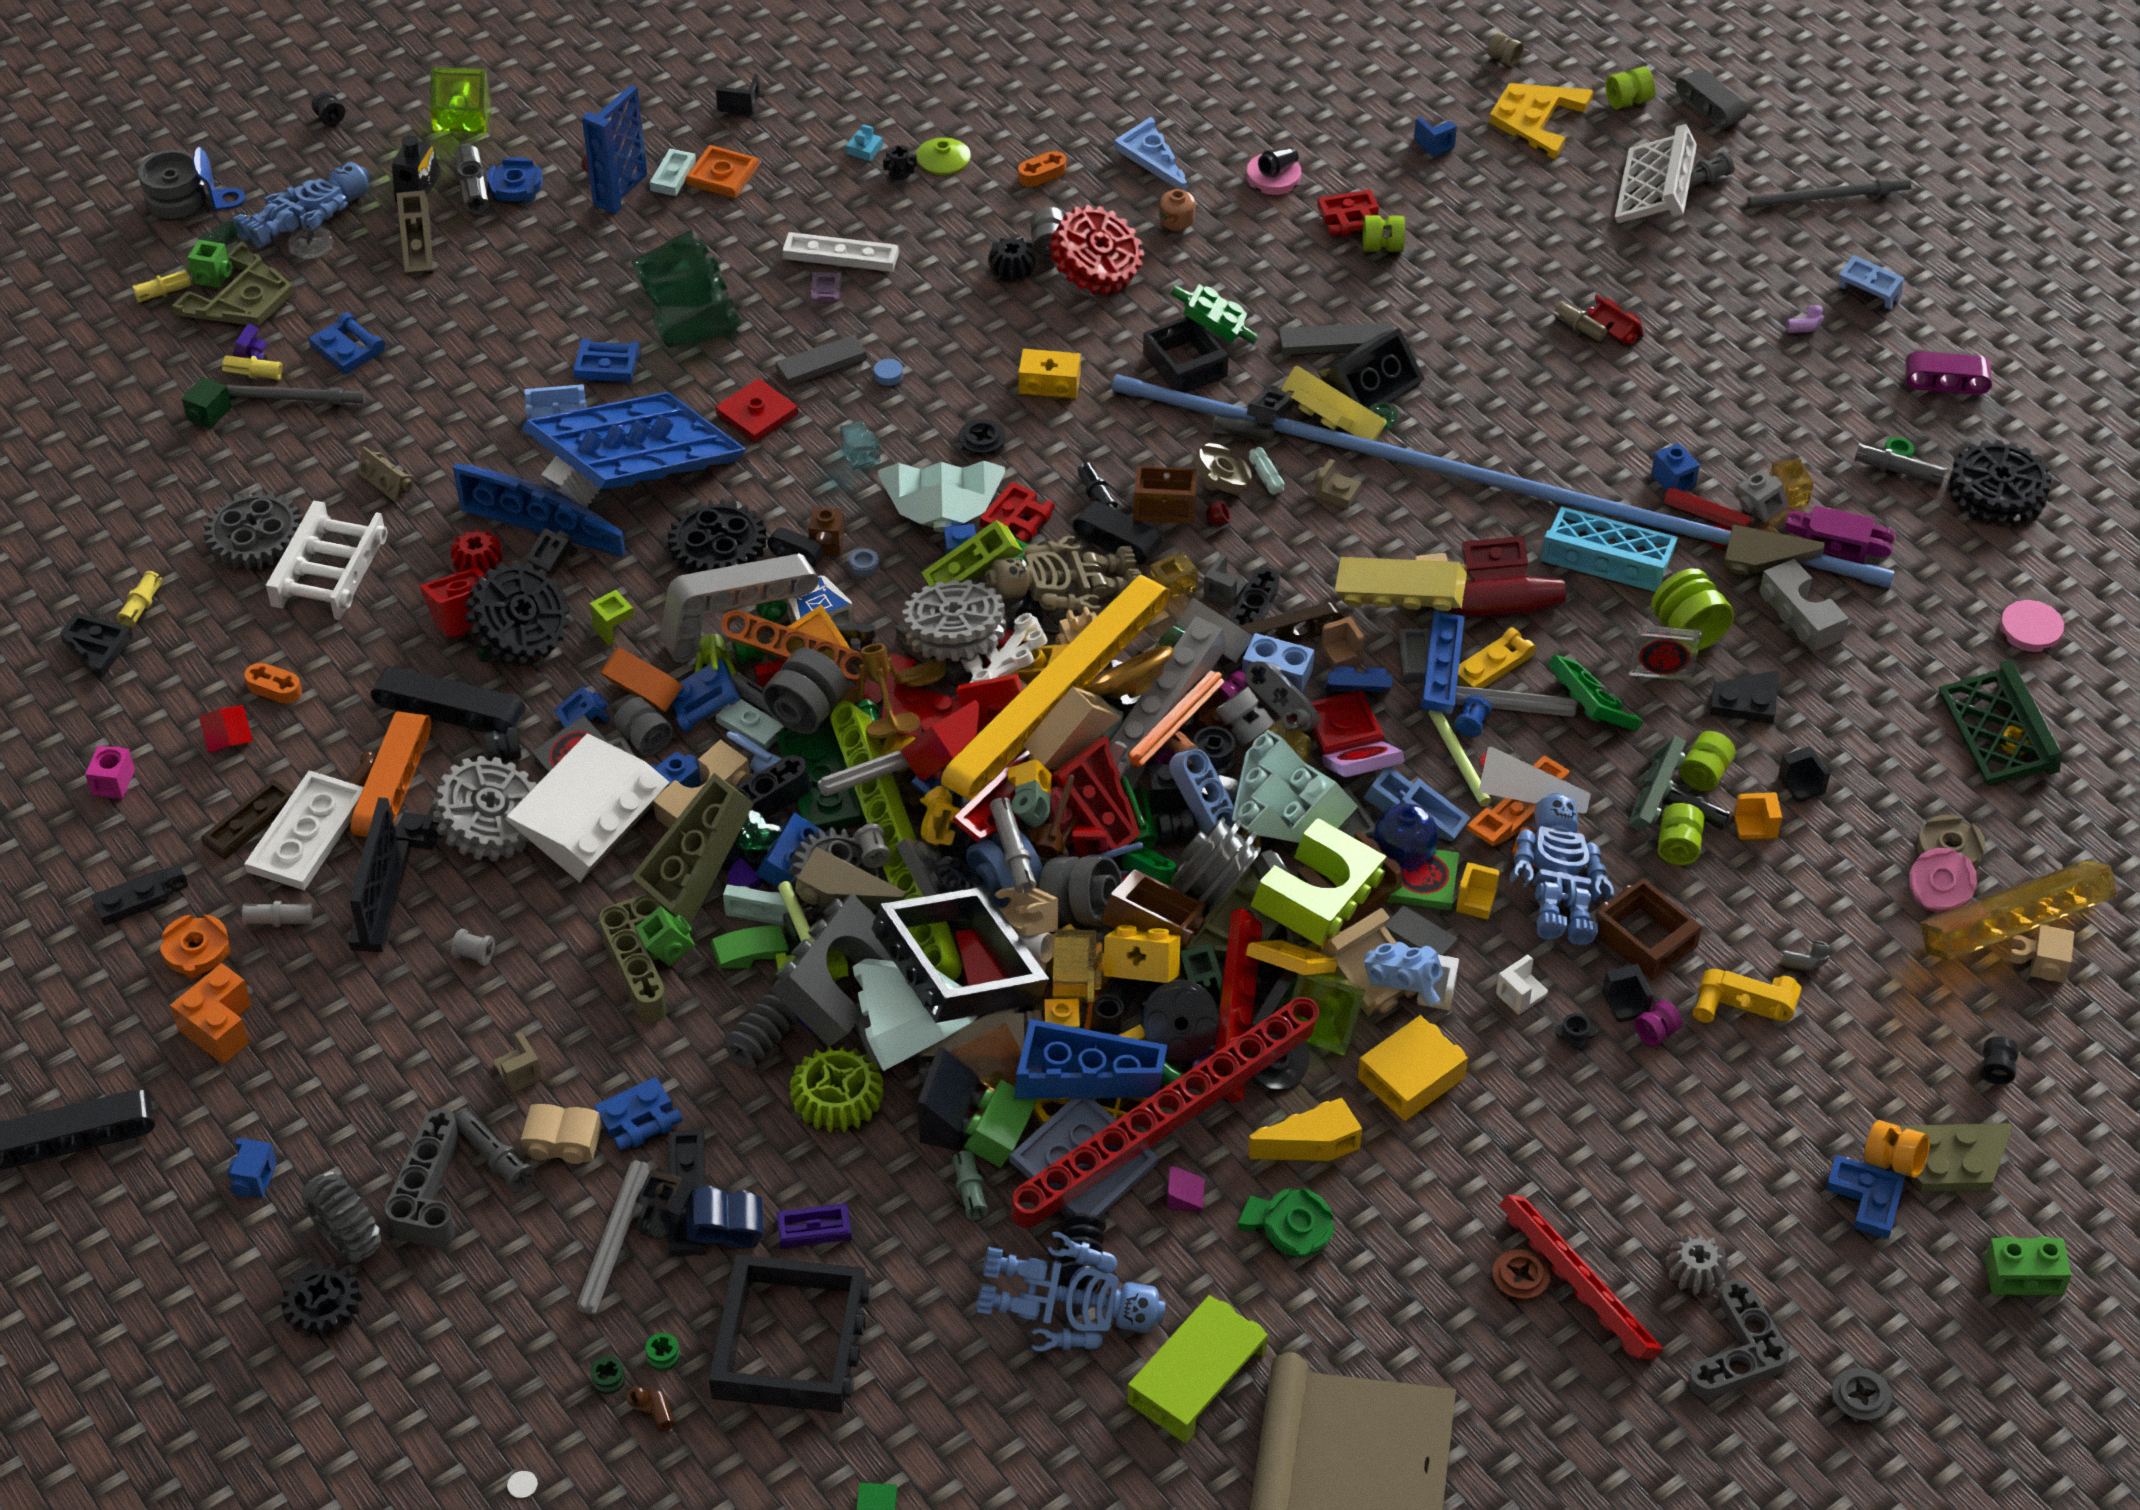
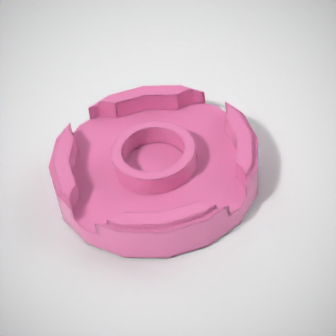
M1262 154L1251 159L1247 165L1248 183L1254 189L1255 186L1261 189V192L1264 194L1280 195L1289 193L1294 189L1295 185H1299L1301 180V166L1298 161L1276 177H1267L1260 172L1258 159Z
M2022 600L2008 605L2004 610L2000 620V630L2002 634L2004 632L2007 636V641L2011 645L2024 651L2042 652L2044 648L2051 646L2050 649L2057 646L2064 632V622L2061 615L2051 606L2039 601Z
M1934 848L1922 853L1913 864L1909 873V888L1914 899L1925 909L1936 913H1952L1963 908L1972 899L1977 886L1976 870L1971 861L1965 855L1963 857L1956 850L1950 848Z

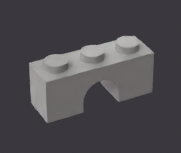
M1795 559L1765 570L1759 591L1762 598L1769 602L1778 612L1780 618L1787 622L1796 632L1798 638L1805 642L1813 652L1844 639L1849 618L1831 598L1818 603L1807 601L1812 577Z

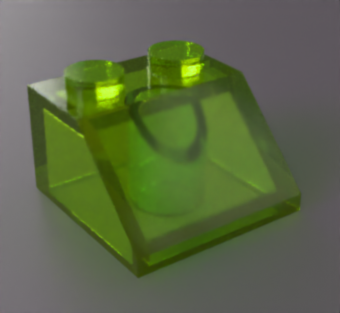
M431 68L430 113L433 131L487 133L492 115L486 69Z

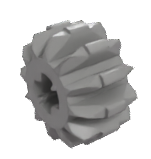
M1700 1232L1695 1236V1239L1684 1234L1680 1242L1674 1241L1671 1245L1666 1259V1269L1670 1270V1281H1679L1680 1291L1688 1287L1692 1289L1694 1296L1699 1293V1289L1710 1294L1714 1286L1720 1287L1723 1284L1729 1263L1728 1259L1725 1258V1247H1715L1714 1237L1706 1241L1702 1239Z

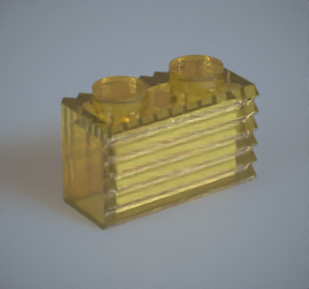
M1055 929L1053 999H1079L1083 1003L1086 1001L1092 1003L1094 1001V989L1101 990L1102 969H1095V962H1102V942H1096V930Z

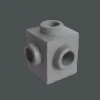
M1762 469L1737 485L1741 495L1739 502L1742 508L1749 514L1753 513L1765 523L1790 507L1782 482L1776 476L1772 477Z

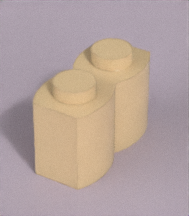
M550 1104L530 1105L521 1137L524 1154L540 1161L558 1157L571 1164L593 1161L602 1128L599 1112L580 1107L564 1109Z

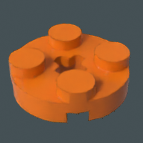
M205 914L204 918L194 919L193 915H186L173 921L162 934L163 941L160 945V951L165 964L171 970L182 973L189 979L198 978L203 973L217 967L231 952L229 937L224 924L219 919ZM192 941L194 943H199L202 941L201 945L198 947H189V943Z

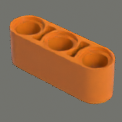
M620 647L616 648L600 671V674L615 685L636 697L646 699L653 707L666 713L683 688L682 684L665 672Z

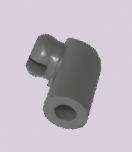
M1815 941L1812 944V949L1805 954L1784 950L1781 966L1805 972L1813 971L1827 963L1830 955H1828L1830 947L1823 941Z

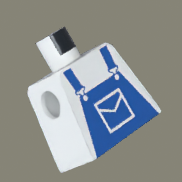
M818 576L819 584L811 593L785 599L787 614L791 624L821 604L835 625L854 624L852 602L825 576Z

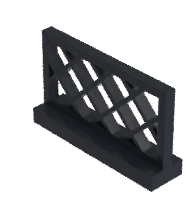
M378 797L352 890L350 905L354 923L348 941L350 950L384 951L411 850L409 841L397 840L388 798Z

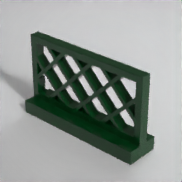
M2012 659L2000 662L1999 670L1939 687V694L1987 786L2041 770H2045L2047 775L2060 772L2062 752ZM1996 682L1999 688L1996 695L1980 690L1983 685ZM1962 692L1970 696L1966 703L1953 700L1950 695ZM1979 698L1991 702L1987 711L1971 706L1974 699ZM1996 705L2011 710L2008 718L1992 712ZM1966 713L1982 718L1977 727L1963 721ZM1987 721L2003 725L1999 734L1983 729ZM2014 726L2022 729L2023 737L2021 741L2003 736L2007 727ZM1982 737L1994 741L1990 750L1976 746L1977 738ZM2009 742L2017 745L2011 758L1996 753L2000 744L2008 746L2005 743ZM2021 751L2034 755L2037 761L2025 763L2017 760ZM1990 760L2006 765L2004 770L1990 773L1987 766Z

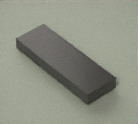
M851 335L776 361V370L789 387L866 360L867 354L855 335Z

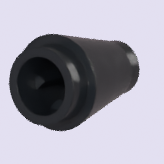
M1294 147L1265 151L1258 159L1259 170L1264 176L1276 177L1296 163L1299 159V154Z

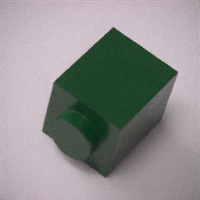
M204 377L182 398L187 420L212 429L232 408L227 386Z

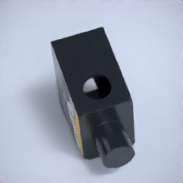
M408 135L402 138V148L392 162L395 202H397L396 193L425 190L427 197L441 175L433 145L419 142L416 136Z

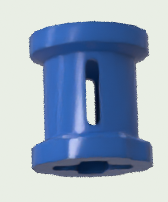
M1471 695L1464 700V710L1456 718L1454 725L1460 734L1467 737H1477L1481 734L1483 730L1482 722L1485 717L1490 715L1492 707L1483 697Z

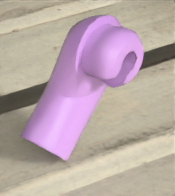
M1811 305L1807 308V315L1804 318L1787 319V333L1814 331L1823 322L1822 307Z

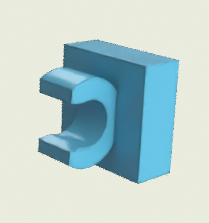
M863 124L861 126L862 131L858 130L846 145V154L871 162L883 147V137L874 135L873 127Z

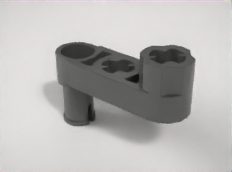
M1256 661L1248 666L1245 672L1246 682L1282 718L1287 728L1296 729L1297 731H1312L1317 728L1320 721L1318 711L1281 673V669L1277 664ZM1262 670H1266L1264 676L1261 673ZM1287 690L1286 698L1289 700L1288 703L1279 704L1280 696L1278 692H1286Z

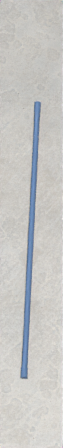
M1118 374L1113 379L1112 391L1160 401L1726 546L1729 544L1731 535L1729 530L1279 417L1272 423H1261L1256 421L1255 417L1246 415L1247 408L1144 383L1141 380ZM1827 555L1799 563L1812 568L1860 579L1865 583L1889 589L1895 572Z

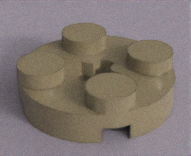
M1213 443L1205 444L1192 460L1196 470L1203 477L1201 480L1202 484L1213 491L1218 488L1236 496L1241 495L1252 477L1248 465L1241 458L1236 461L1229 456L1232 451L1224 446Z
M1940 815L1928 820L1925 827L1921 829L1917 840V849L1920 855L1934 848L1956 850L1963 857L1965 855L1976 870L1983 856L1986 842L1981 830L1973 823L1970 827L1961 822V817ZM1946 841H1950V842L1952 843V845H1958V846H1957V847H1949V846H1947L1945 843H1946Z

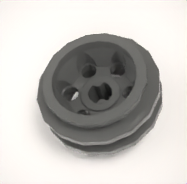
M1222 817L1206 835L1200 831L1181 853L1180 857L1185 861L1171 878L1172 883L1178 882L1181 885L1178 891L1184 894L1189 891L1195 896L1196 900L1206 904V911L1208 912L1212 911L1226 896L1261 851L1259 846L1255 848L1251 845L1257 836L1254 831H1251L1245 838L1236 832L1242 824L1238 818L1228 826L1224 823L1226 819Z

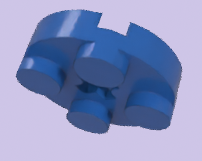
M507 158L502 160L503 165L495 168L494 164L488 170V189L492 193V198L498 202H531L536 199V193L543 186L541 168L534 166L533 161L527 158Z

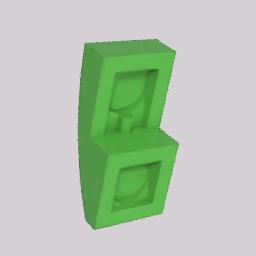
M780 925L760 926L730 932L713 938L710 943L719 969L750 968L754 959H776L775 954L786 953L787 956L789 951Z

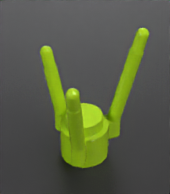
M708 634L702 637L699 643L700 652L696 654L694 673L701 670L704 663L707 665L711 664L712 669L716 671L718 669V659L721 658L727 664L732 677L736 670L731 660L730 651L725 649L724 639L717 634Z

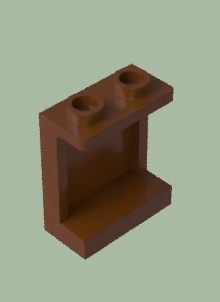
M1361 831L1354 834V839L1385 855L1374 839H1368ZM1386 856L1381 868L1385 871V874L1377 888H1371L1367 899L1362 905L1358 903L1355 912L1348 921L1343 919L1344 921L1339 931H1342L1387 901L1390 894L1402 888L1403 873L1397 861ZM1307 865L1298 870V879L1319 888H1337L1328 877Z

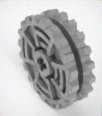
M957 579L950 580L946 584L941 581L936 582L934 587L925 586L922 588L921 593H913L911 601H906L904 604L905 610H902L906 642L908 645H912L914 652L922 651L923 657L926 658L935 656L938 661H943L945 658L959 661L960 657L971 659L974 658L976 653L982 655L987 653L988 647L995 648L998 645V639H1003L1005 636L1006 620L1004 619L1005 609L1002 596L997 595L993 587L986 589V584L982 582L972 584V580L958 582Z
M478 756L476 762H472L467 758L462 760L461 767L454 764L449 769V775L444 774L440 780L441 786H438L436 798H434L432 808L436 809L432 815L433 822L439 823L437 827L438 834L447 836L446 843L450 847L454 845L460 847V854L473 853L474 859L481 860L483 856H488L490 861H497L499 855H503L508 859L513 857L514 850L521 853L526 848V842L531 843V841L506 821L505 818L537 785L535 782H528L529 774L525 771H516V765L511 762L507 765L501 764V758L496 757L492 761H487L484 756Z

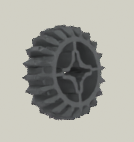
M331 1171L324 1172L308 1181V1184L302 1188L301 1200L308 1212V1217L313 1221L314 1227L318 1229L321 1237L327 1241L343 1260L346 1259L352 1264L369 1258L375 1253L374 1251L381 1247L379 1228L375 1224V1219L368 1211L369 1208L364 1205L362 1198L355 1193L354 1188H351L346 1180L341 1179L338 1174Z

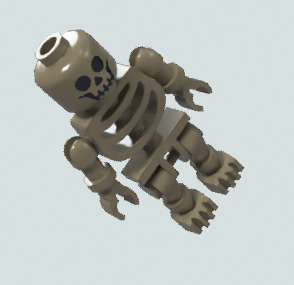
M1065 536L1056 543L1052 540L1046 541L1041 546L1037 544L1026 546L1022 554L1025 560L1021 558L996 559L992 563L990 570L986 571L985 583L987 588L993 587L996 590V594L1001 595L1002 599L1021 598L1029 590L1032 599L1039 601L1043 609L1055 610V608L1065 609V612L1077 610L1083 613V607L1087 606L1090 613L1095 612L1097 616L1101 606L1097 605L1100 598L1112 593L1119 595L1142 573L1139 571V568L1134 569L1136 560H1134L1135 555L1130 546L1119 547L1115 556L1107 554L1104 557L1096 553L1087 552L1079 557L1078 553L1081 546L1072 547L1075 536ZM1060 556L1069 558L1067 565ZM1101 572H1116L1117 575H1124V577H1114L1112 579L1105 577ZM1071 582L1074 583L1079 598H1075L1074 594L1066 595Z

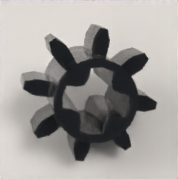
M903 145L892 147L889 151H886V158H883V170H889V176L896 180L907 179L910 174H914V167H917V155H911V149Z

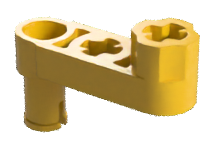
M1708 969L1704 972L1698 988L1700 995L1693 1010V1016L1698 1021L1704 1023L1712 1022L1720 1002L1774 1020L1788 1021L1794 1015L1802 992V986L1794 978L1784 975L1774 978L1771 984H1767L1729 971Z

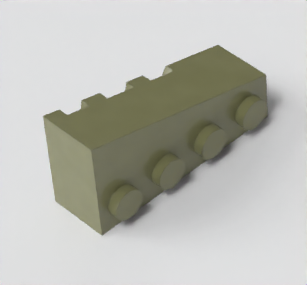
M714 773L631 877L676 916H682L687 923L692 925L754 803Z

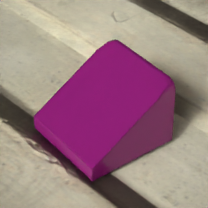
M1170 1166L1167 1209L1203 1211L1205 1179L1178 1167Z

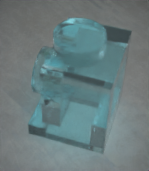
M863 420L840 426L841 448L853 471L881 463L880 442L878 438L875 439L872 431L867 430Z

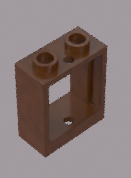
M1137 466L1133 521L1194 524L1197 470ZM1164 473H1169V474H1170V477H1169V478H1165V477L1163 476V474H1164Z
M1134 869L1111 893L1100 922L1114 929L1120 925L1136 926L1137 931L1148 932V930L1155 928L1167 929L1171 935H1180V948L1186 949L1193 935L1198 936L1204 925L1205 918L1201 917L1206 904Z
M1644 878L1633 886H1626L1618 897L1610 903L1604 902L1595 913V923L1598 924L1597 936L1632 965L1638 964L1642 973L1651 981L1698 946L1702 929L1700 923ZM1638 908L1642 909L1671 933L1651 949H1648L1618 924Z

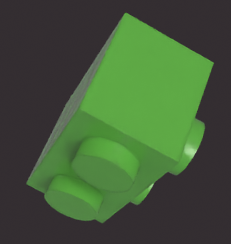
M1002 1079L993 1091L987 1088L977 1105L982 1111L980 1115L975 1113L965 1130L970 1136L964 1148L999 1168L1002 1167L1013 1152L1037 1102V1099H1014L1015 1087Z
M2010 1236L1991 1238L1984 1257L1992 1295H2064L2072 1276L2064 1238H2049L2046 1236L2036 1238H2013Z

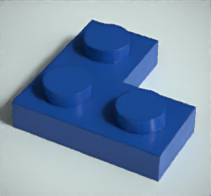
M1835 1155L1826 1190L1861 1200L1853 1229L1889 1239L1906 1175Z

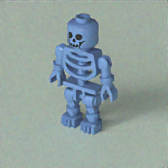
M347 162L332 170L328 181L323 179L309 180L301 183V186L296 188H286L284 193H275L265 197L266 206L259 215L254 214L250 219L243 214L233 217L235 228L244 241L251 239L258 248L271 242L270 237L275 238L284 231H294L299 226V223L302 224L303 228L309 225L310 230H313L320 226L323 220L332 218L334 212L341 211L348 203L364 196L369 190L368 182L370 181V175L363 166L359 167L354 162Z
M1552 793L1536 803L1534 815L1537 832L1534 834L1532 831L1525 829L1517 837L1516 845L1518 850L1514 853V862L1516 864L1510 873V881L1514 883L1519 876V872H1521V876L1525 880L1524 888L1531 880L1533 885L1536 886L1535 899L1540 905L1539 917L1536 921L1539 937L1543 939H1556L1561 937L1567 928L1570 943L1574 945H1587L1593 942L1598 934V924L1590 921V915L1587 912L1591 898L1596 901L1603 892L1606 898L1605 901L1608 902L1614 894V888L1605 877L1607 872L1605 865L1600 862L1601 852L1598 845L1592 842L1586 844L1584 835L1576 833L1578 829V816L1575 802L1562 794ZM1531 864H1533L1536 868L1539 869L1538 873L1535 875L1534 878ZM1588 864L1586 869L1588 878L1576 876ZM1561 900H1563L1564 906L1568 907L1571 912L1568 927L1567 917L1559 915V908L1556 906Z
M1052 1233L1054 1238H1062L1064 1245L1068 1246V1248L1062 1247L1060 1250H1053L1049 1246L1047 1249L1050 1253L1056 1256L1066 1255L1076 1258L1075 1262L1081 1265L1086 1262L1096 1266V1268L1091 1266L1079 1268L1071 1277L1067 1288L1061 1285L1058 1287L1061 1269L1060 1262L1052 1261L1050 1277L1045 1279L1048 1261L1036 1258H1029L1028 1261L1016 1260L1015 1255H1009L1008 1258L1002 1257L1003 1249L987 1248L983 1276L998 1278L999 1271L1005 1272L1007 1277H1013V1274L1024 1276L1023 1282L1030 1283L1028 1292H1021L1020 1297L1009 1296L1010 1292L1002 1291L1001 1294L995 1293L996 1286L981 1283L976 1312L991 1315L992 1308H997L999 1313L1006 1314L1008 1310L1018 1313L1019 1317L1037 1320L1040 1304L1045 1303L1042 1322L1050 1324L1054 1301H1064L1066 1316L1070 1324L1077 1330L1084 1331L1071 1332L1070 1328H1063L1062 1332L1049 1331L1046 1328H1034L1031 1330L1034 1335L1043 1333L1046 1335V1338H1051V1340H1046L1041 1346L1032 1344L1031 1348L1035 1351H1046L1054 1347H1062V1350H1070L1071 1347L1097 1349L1103 1343V1336L1098 1331L1109 1330L1111 1318L1115 1319L1118 1328L1140 1333L1150 1332L1155 1322L1162 1323L1165 1301H1159L1157 1288L1127 1282L1123 1284L1120 1290L1117 1289L1118 1278L1108 1273L1117 1267V1259L1114 1255L1105 1251L1099 1252L1089 1248L1090 1244L1082 1242L1080 1245L1071 1241L1062 1233ZM1091 1275L1085 1284L1084 1290L1076 1289L1077 1283L1084 1276ZM1100 1279H1104L1100 1284L1098 1292H1092V1289L1094 1285L1097 1283V1281ZM1037 1285L1048 1287L1046 1296L1036 1294ZM1075 1303V1305L1079 1304L1081 1306L1083 1322L1074 1318L1072 1304ZM1089 1306L1090 1308H1095L1096 1322L1090 1321ZM1103 1309H1105L1104 1317L1102 1316Z

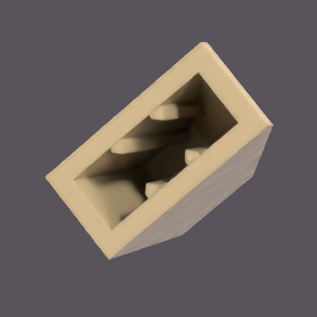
M1072 686L1023 746L1030 753L1028 757L1030 761L1037 759L1044 767L1056 770L1112 727L1121 716L1101 696Z

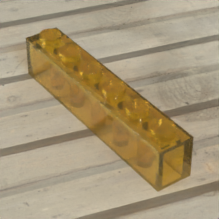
M2086 859L1921 921L1920 925L1926 953L1950 961L2037 928L2040 925L2117 897L2112 866Z

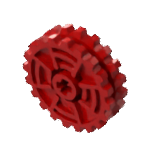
M1085 205L1082 210L1079 207H1075L1071 213L1067 212L1056 230H1054L1051 236L1053 241L1049 244V249L1054 251L1051 259L1053 262L1058 263L1056 269L1059 273L1064 272L1067 275L1065 280L1069 283L1074 281L1077 283L1078 289L1083 290L1087 288L1090 294L1095 295L1097 291H1100L1103 296L1109 295L1111 291L1115 294L1119 293L1122 287L1126 288L1129 285L1130 280L1133 279L1137 270L1142 265L1141 259L1144 256V251L1139 249L1142 245L1141 239L1134 236L1136 230L1126 225L1128 222L1126 219H1118L1116 212L1111 210L1107 213L1101 206L1093 209L1090 205Z

